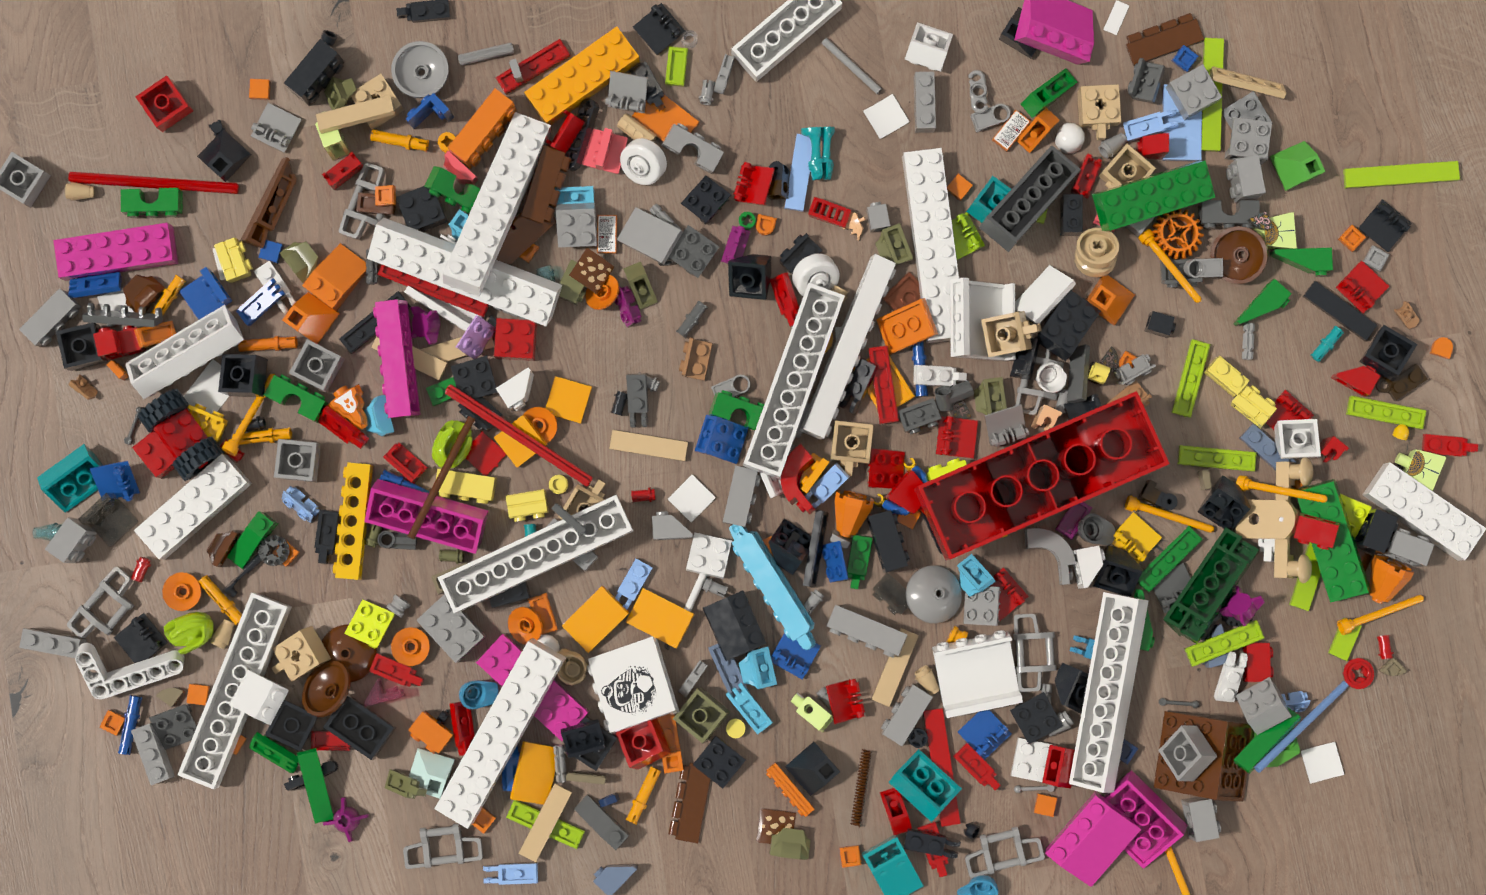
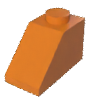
M1045 108L1016 141L1026 151L1031 153L1060 120Z

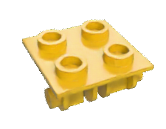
M1132 512L1113 535L1114 541L1112 545L1126 550L1139 564L1145 560L1147 554L1162 537Z

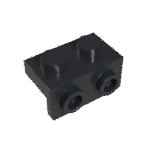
M599 719L561 729L567 758H578L583 754L596 753L605 748V739Z

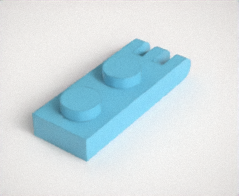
M740 683L738 686L742 690L741 692L734 687L732 691L736 696L733 697L730 692L726 693V696L758 735L773 722L746 687Z

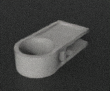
M725 54L714 92L724 94L734 64V56Z
M997 104L989 107L984 113H972L970 117L976 133L1004 124L1010 117L1008 106ZM996 108L1005 109L1007 118L1004 120L996 119L993 113Z
M1223 258L1189 259L1184 264V273L1191 278L1223 277ZM1193 261H1196L1199 265V271L1196 275H1192L1189 270L1190 264Z
M737 375L712 386L711 389L714 396L715 393H721L724 390L733 393L732 397H737L748 392L750 380L745 375ZM742 377L747 380L748 387L745 391H737L734 388V381L737 378Z
M700 660L678 693L686 697L708 665Z

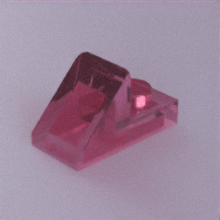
M378 679L367 696L364 706L404 697V689L398 690L396 686L386 689L387 693H384L382 681Z

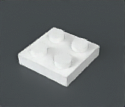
M694 532L686 571L723 579L732 541Z
M1018 737L1011 776L1042 782L1049 746L1053 744L1038 741L1028 744L1026 739Z

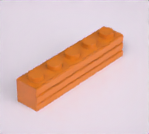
M776 762L766 769V775L770 779H774L776 787L783 790L782 794L786 798H790L791 801L789 802L793 807L796 806L799 809L798 813L801 816L804 815L806 817L815 810Z

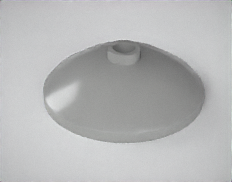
M416 41L403 46L396 53L392 61L391 73L394 83L404 94L414 98H424L428 94H436L443 88L448 78L449 66L444 53L437 46L425 41ZM421 70L425 71V74L423 76L419 75V72Z
M940 566L923 567L916 571L908 581L906 601L909 609L918 619L932 624L942 623L953 617L960 607L962 600L961 586L955 575L948 569ZM937 590L941 593L940 597L936 596Z

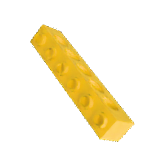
M347 462V467L345 466L343 470V478H346L345 486H342L341 497H344L343 505H340L339 516H342L341 524H338L337 535L340 536L339 543H336L335 554L337 555V562H334L333 565L335 578L362 580L365 552L364 538H366L367 523L364 521L371 492L374 467L370 464ZM355 478L361 480V485L358 488H354L352 485ZM353 497L359 499V504L356 507H352L350 504ZM351 516L357 518V523L353 527L348 523ZM349 535H353L355 538V542L351 546L346 543ZM347 554H350L353 557V561L350 565H347L344 562V558Z

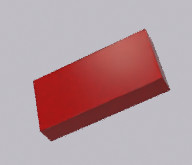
M311 731V749L317 748V751L351 750L350 745L329 731Z

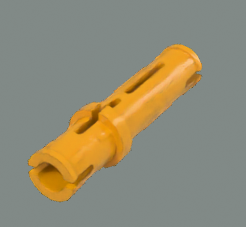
M372 129L371 141L405 147L406 150L428 151L426 147H429V140L414 138L409 134L404 136Z
M175 275L168 288L163 290L164 294L151 313L155 314V309L161 308L163 316L172 301L177 299V294L186 281Z
M290 427L284 429L269 428L265 431L244 433L238 444L275 443L278 439L291 440L292 430Z
M208 575L202 577L198 581L200 586L221 608V612L226 614L237 626L242 613L234 606L235 603L222 593Z
M650 766L636 799L632 801L633 806L625 820L637 825L643 809L647 807V800L662 771Z

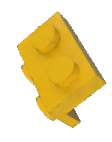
M197 403L195 406L189 405V412L207 437H213L219 442L228 423V420L223 419L224 415L214 410L212 414L206 412L207 407Z

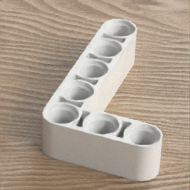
M83 643L78 647L75 660L92 696L96 699H105L181 673L185 657L178 650H174L107 673L94 645ZM172 661H177L179 663L173 664ZM153 667H158L160 670H155Z

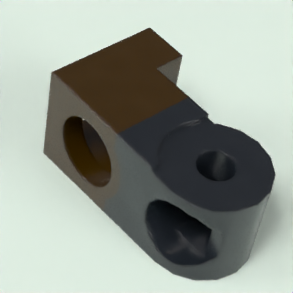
M774 161L769 165V168H775L767 198L771 200L788 199L789 168L779 161Z
M1147 480L1139 495L1140 499L1162 510H1172L1177 506L1178 500L1174 494H1166L1156 489L1157 483Z

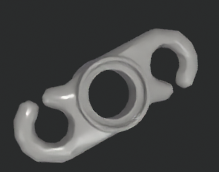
M974 70L968 75L970 78L971 107L976 113L981 114L988 109L987 105L982 109L976 107L980 102L988 103L986 99V79L981 71ZM974 75L980 76L978 81H973L971 78ZM976 88H981L984 92L982 95L977 96L973 91Z

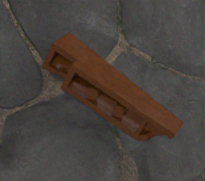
M288 157L282 158L240 241L263 248L268 230H274L297 181L295 174L292 173Z

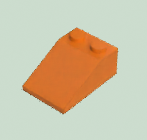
M340 243L314 269L302 286L337 312L366 274V262Z

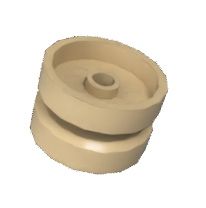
M1092 228L1083 232L1077 240L1074 261L1077 268L1089 277H1102L1112 272L1119 252L1117 237L1110 231H1102L1101 228Z

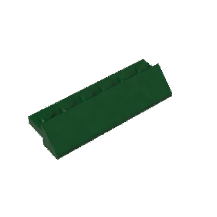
M1225 527L1163 621L1179 636L1182 635L1198 644L1259 553V549L1243 541L1242 536Z

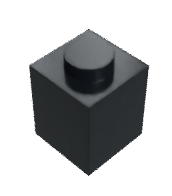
M1152 311L1149 313L1144 332L1167 338L1175 331V317Z

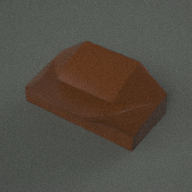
M136 274L122 289L126 297L125 304L134 312L139 313L140 306L145 307L147 311L164 293L165 287L153 276L145 277Z
M233 530L216 534L207 549V553L214 566H223L241 536L239 532Z

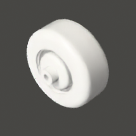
M644 138L631 141L623 149L620 156V164L626 176L640 185L655 183L664 174L667 167L666 157L662 149L653 141Z
M812 254L802 259L796 265L792 280L798 292L804 296L808 283L828 290L833 289L838 284L840 273L838 267L829 256L825 254Z

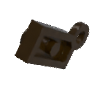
M1414 364L1402 372L1394 381H1390L1387 378L1379 379L1376 383V388L1381 393L1388 392L1392 399L1397 401L1428 379L1418 364ZM1382 382L1387 383L1386 389L1381 387Z

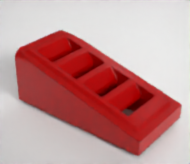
M817 197L813 198L808 212L811 218L842 228H846L851 214L850 209ZM819 204L821 205V208L819 210V213H816ZM828 207L826 216H823L825 208ZM833 209H835L836 213L834 215V218L831 219ZM840 212H844L841 222H839Z

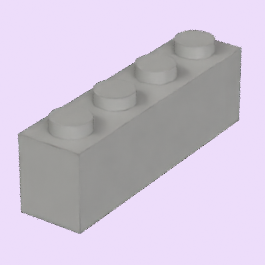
M835 605L827 627L830 628L829 632L839 636L841 633L848 635V640L856 643L859 640L866 642L865 647L875 651L878 647L884 650L883 654L892 658L895 655H900L908 636L903 632Z

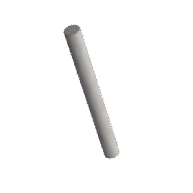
M825 38L822 41V44L876 94L881 91L882 88L829 39Z

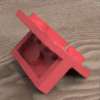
M605 128L604 131L593 129L582 165L619 174L621 167L620 156L627 145L628 138L613 134L612 129Z

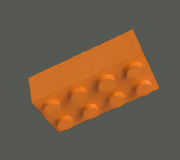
M494 88L448 146L450 153L469 169L473 166L476 167L482 159L480 156L484 151L488 152L493 146L492 141L496 136L500 137L505 130L504 126L507 122H511L514 113L517 111L513 101Z

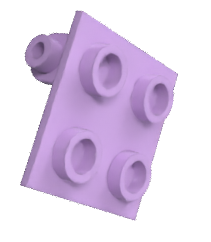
M476 315L456 345V348L471 358L476 359L482 353L489 339L492 338L496 328Z

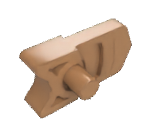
M1404 301L1401 308L1394 309L1396 315L1408 329L1417 326L1419 318L1408 302Z
M80 374L76 380H71L69 383L71 388L88 400L94 399L98 391Z

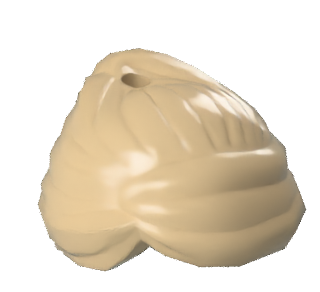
M561 649L558 653L565 656L566 659L557 673L558 678L561 682L570 686L581 683L586 677L588 670L585 659L577 652Z

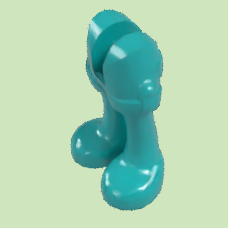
M835 127L801 128V134L809 137L811 141L812 154L808 167L812 180H821V178L823 180H830L832 177L834 161L830 158L831 138L835 133ZM820 136L822 137V157L820 152Z

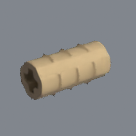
M628 113L624 114L617 124V127L630 136L631 139L644 138L654 142L657 138L656 134Z

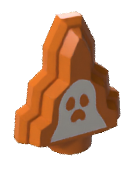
M358 384L350 389L347 386H343L333 393L335 398L327 406L343 418L349 419L354 426L362 430L368 426L367 415L363 410L365 402L362 395L364 393L360 385Z

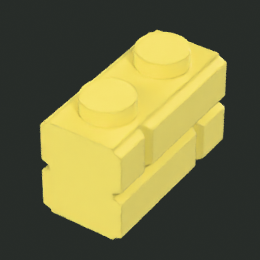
M235 237L214 245L227 282L233 283L251 276L250 270L253 268L250 260L245 258L244 252H246L243 241H239Z
M1221 356L1216 357L1204 371L1208 377L1233 397L1238 395L1250 381L1244 375L1241 376V373Z
M1246 384L1233 399L1231 406L1261 429L1276 412L1277 408L1274 407L1276 404L1271 399H1264L1260 396V391L1252 385L1249 387Z
M544 489L506 496L509 519H514V522L525 521L526 516L532 515L533 519L545 517L544 513H549Z

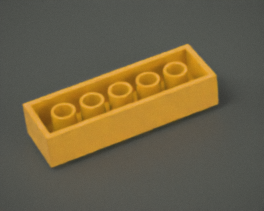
M616 26L524 93L544 123L553 125L566 115L563 113L565 109L571 112L584 99L591 98L609 85L610 71L626 73L640 63V58Z

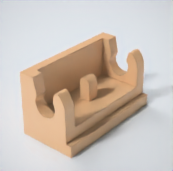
M1044 404L1039 408L1031 427L1036 429L1038 426L1046 424L1044 427V431L1055 425L1062 412Z

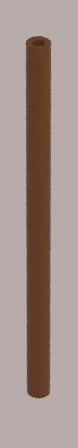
M467 417L407 537L415 539L475 421L474 418Z

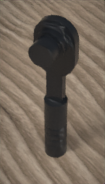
M259 554L243 568L244 571L222 590V593L230 595L232 598L238 593L234 585L262 561Z

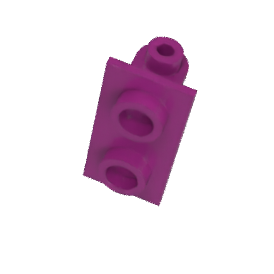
M732 226L721 262L728 264V261L731 259L743 257L751 231L745 230L742 226Z
M628 286L619 287V293L614 302L620 309L622 322L625 323L626 327L631 326L633 323L642 322L638 306H630L631 303L636 302L632 290Z

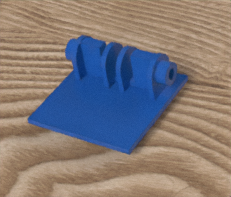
M128 461L90 468L102 501L118 497L131 501L134 494L140 493Z
M841 541L824 544L822 556L826 562V575L829 578V582L848 579Z
M784 633L771 656V660L775 665L803 680L821 645L816 643L813 648L805 650L801 648L802 646H800L797 640L792 641Z
M990 710L979 711L958 731L961 737L984 760L1012 734Z

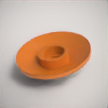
M609 275L598 294L587 288L585 295L587 304L595 310L609 307L616 300L619 293L617 279Z
M532 407L524 412L546 443L554 438L557 432V420L550 410L544 407ZM538 421L543 423L542 428L537 426Z
M180 572L173 574L163 585V599L174 610H189L200 600V583L189 573ZM183 588L187 590L185 595L181 594V589Z
M518 607L509 615L508 628L516 641L527 644L530 639L538 640L541 637L543 630L542 621L534 610L528 607Z
M413 627L404 628L397 632L392 639V655L403 665H418L429 654V639L420 629ZM410 643L415 645L414 650L408 648Z

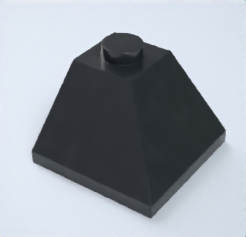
M751 254L729 260V296L766 300L772 273L771 256Z
M1107 545L1104 551L1105 560L1102 561L1103 566L1096 575L1093 587L1131 597L1143 572V568L1126 550Z
M1062 663L1055 678L1060 702L1062 705L1082 714L1089 674Z

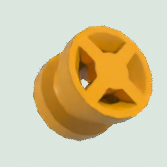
M450 132L442 133L438 138L440 149L444 153L449 151L448 146L456 137Z
M954 625L946 642L953 643L957 639L967 638L968 632L961 631Z

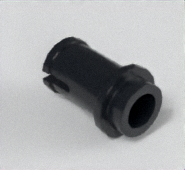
M617 391L614 394L616 397L610 413L622 416L628 398L627 393Z
M257 416L255 419H252L244 433L254 430L262 431L266 428L265 418Z

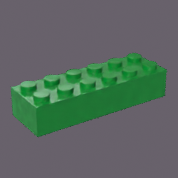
M1206 160L1189 163L1092 194L1102 231H1111L1216 198Z
M1332 479L1297 489L1326 495L1328 498L1325 503L1297 498L1302 513L1340 523L1333 548L1329 547V550L1318 548L1317 544L1311 543L1330 603L1369 593L1370 587L1336 480Z

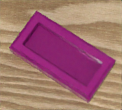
M1081 502L1068 508L1055 530L1072 540L1078 531L1079 521L1090 513L1092 507L1085 502Z

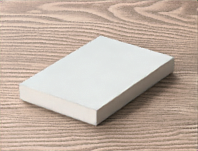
M1049 265L1015 301V312L1025 311L1026 319L1034 324H1039L1076 283L1073 279Z

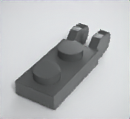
M627 374L630 427H636V413H642L641 424L643 427H647V412L649 411L647 375Z

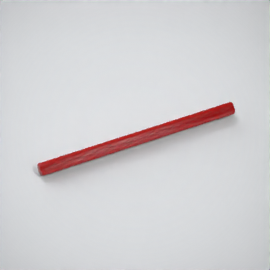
M69 172L68 180L75 183L158 189L179 188L186 191L229 194L239 193V184L229 182Z
M452 384L446 388V395L583 485L589 486L592 482V476Z

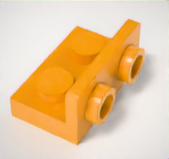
M812 453L811 456L816 462L805 470L800 479V490L805 494L808 493L829 464L826 459L820 458L815 453Z

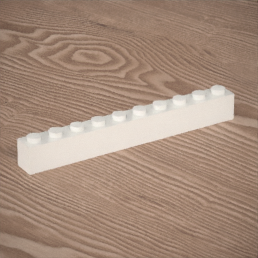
M877 254L870 257L799 431L820 440L824 439L825 436L828 437L832 429L830 423L839 412L837 406L839 401L842 402L846 395V391H844L845 386L852 380V369L859 363V352L866 346L868 339L865 337L874 326L875 322L872 320L874 315L878 314L882 304H880V301L888 292L889 287L887 284L889 279L892 280L896 270L894 266L896 263Z

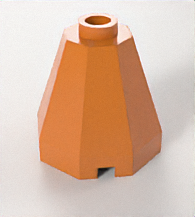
M837 490L835 495L836 529L840 532L839 535L851 538V535H856L871 512L874 499L870 497V501L866 500V495L849 490H844V493L840 494L841 490Z
M1375 554L1371 565L1369 594L1372 596L1373 601L1382 604L1383 602H1389L1411 580L1414 571L1397 560L1393 559L1391 561L1388 560L1389 557Z

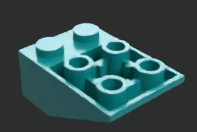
M896 835L862 852L884 895H909L923 887L919 876Z

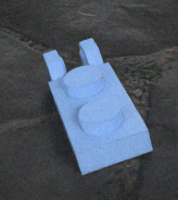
M1173 109L1162 113L1157 112L1124 122L1123 126L1128 142L1178 127L1180 125L1179 121H1171L1163 124L1162 121L1164 118L1176 115V110Z
M836 463L810 488L805 497L809 500L814 494L818 498L812 504L816 509L850 476Z
M635 559L615 597L618 601L622 595L629 598L626 604L623 605L626 610H628L632 601L636 599L652 570V567L638 559Z
M538 863L483 866V871H498V878L486 877L484 878V883H499V885L538 883Z

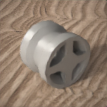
M395 594L392 603H388L386 607L402 618L404 611L411 604Z

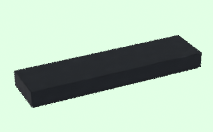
M1313 281L1303 295L1306 300L1364 341L1369 338L1377 327V324L1317 281Z
M399 291L388 299L406 301ZM373 312L339 338L351 354L376 335L375 328L378 325L377 318L374 317Z
M816 510L803 580V586L815 588L829 515L828 512Z

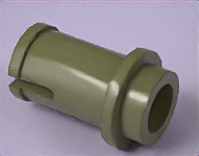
M372 524L367 538H364L365 545L376 548V545H379L378 536L383 527Z
M440 549L439 551L440 562L447 561L459 564V562L464 560V551H460V549Z

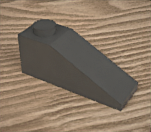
M588 795L574 808L598 835L615 850L630 835L624 827Z

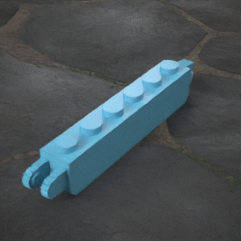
M731 525L729 530L734 539L732 542L734 546L733 551L738 557H741L744 562L743 567L754 578V585L762 591L764 601L774 610V617L778 622L782 623L785 628V635L792 639V641L797 640L800 646H802L801 648L805 650L813 648L816 641L810 631L814 629L815 623L782 570L776 564L762 538L756 531L749 532L743 526Z

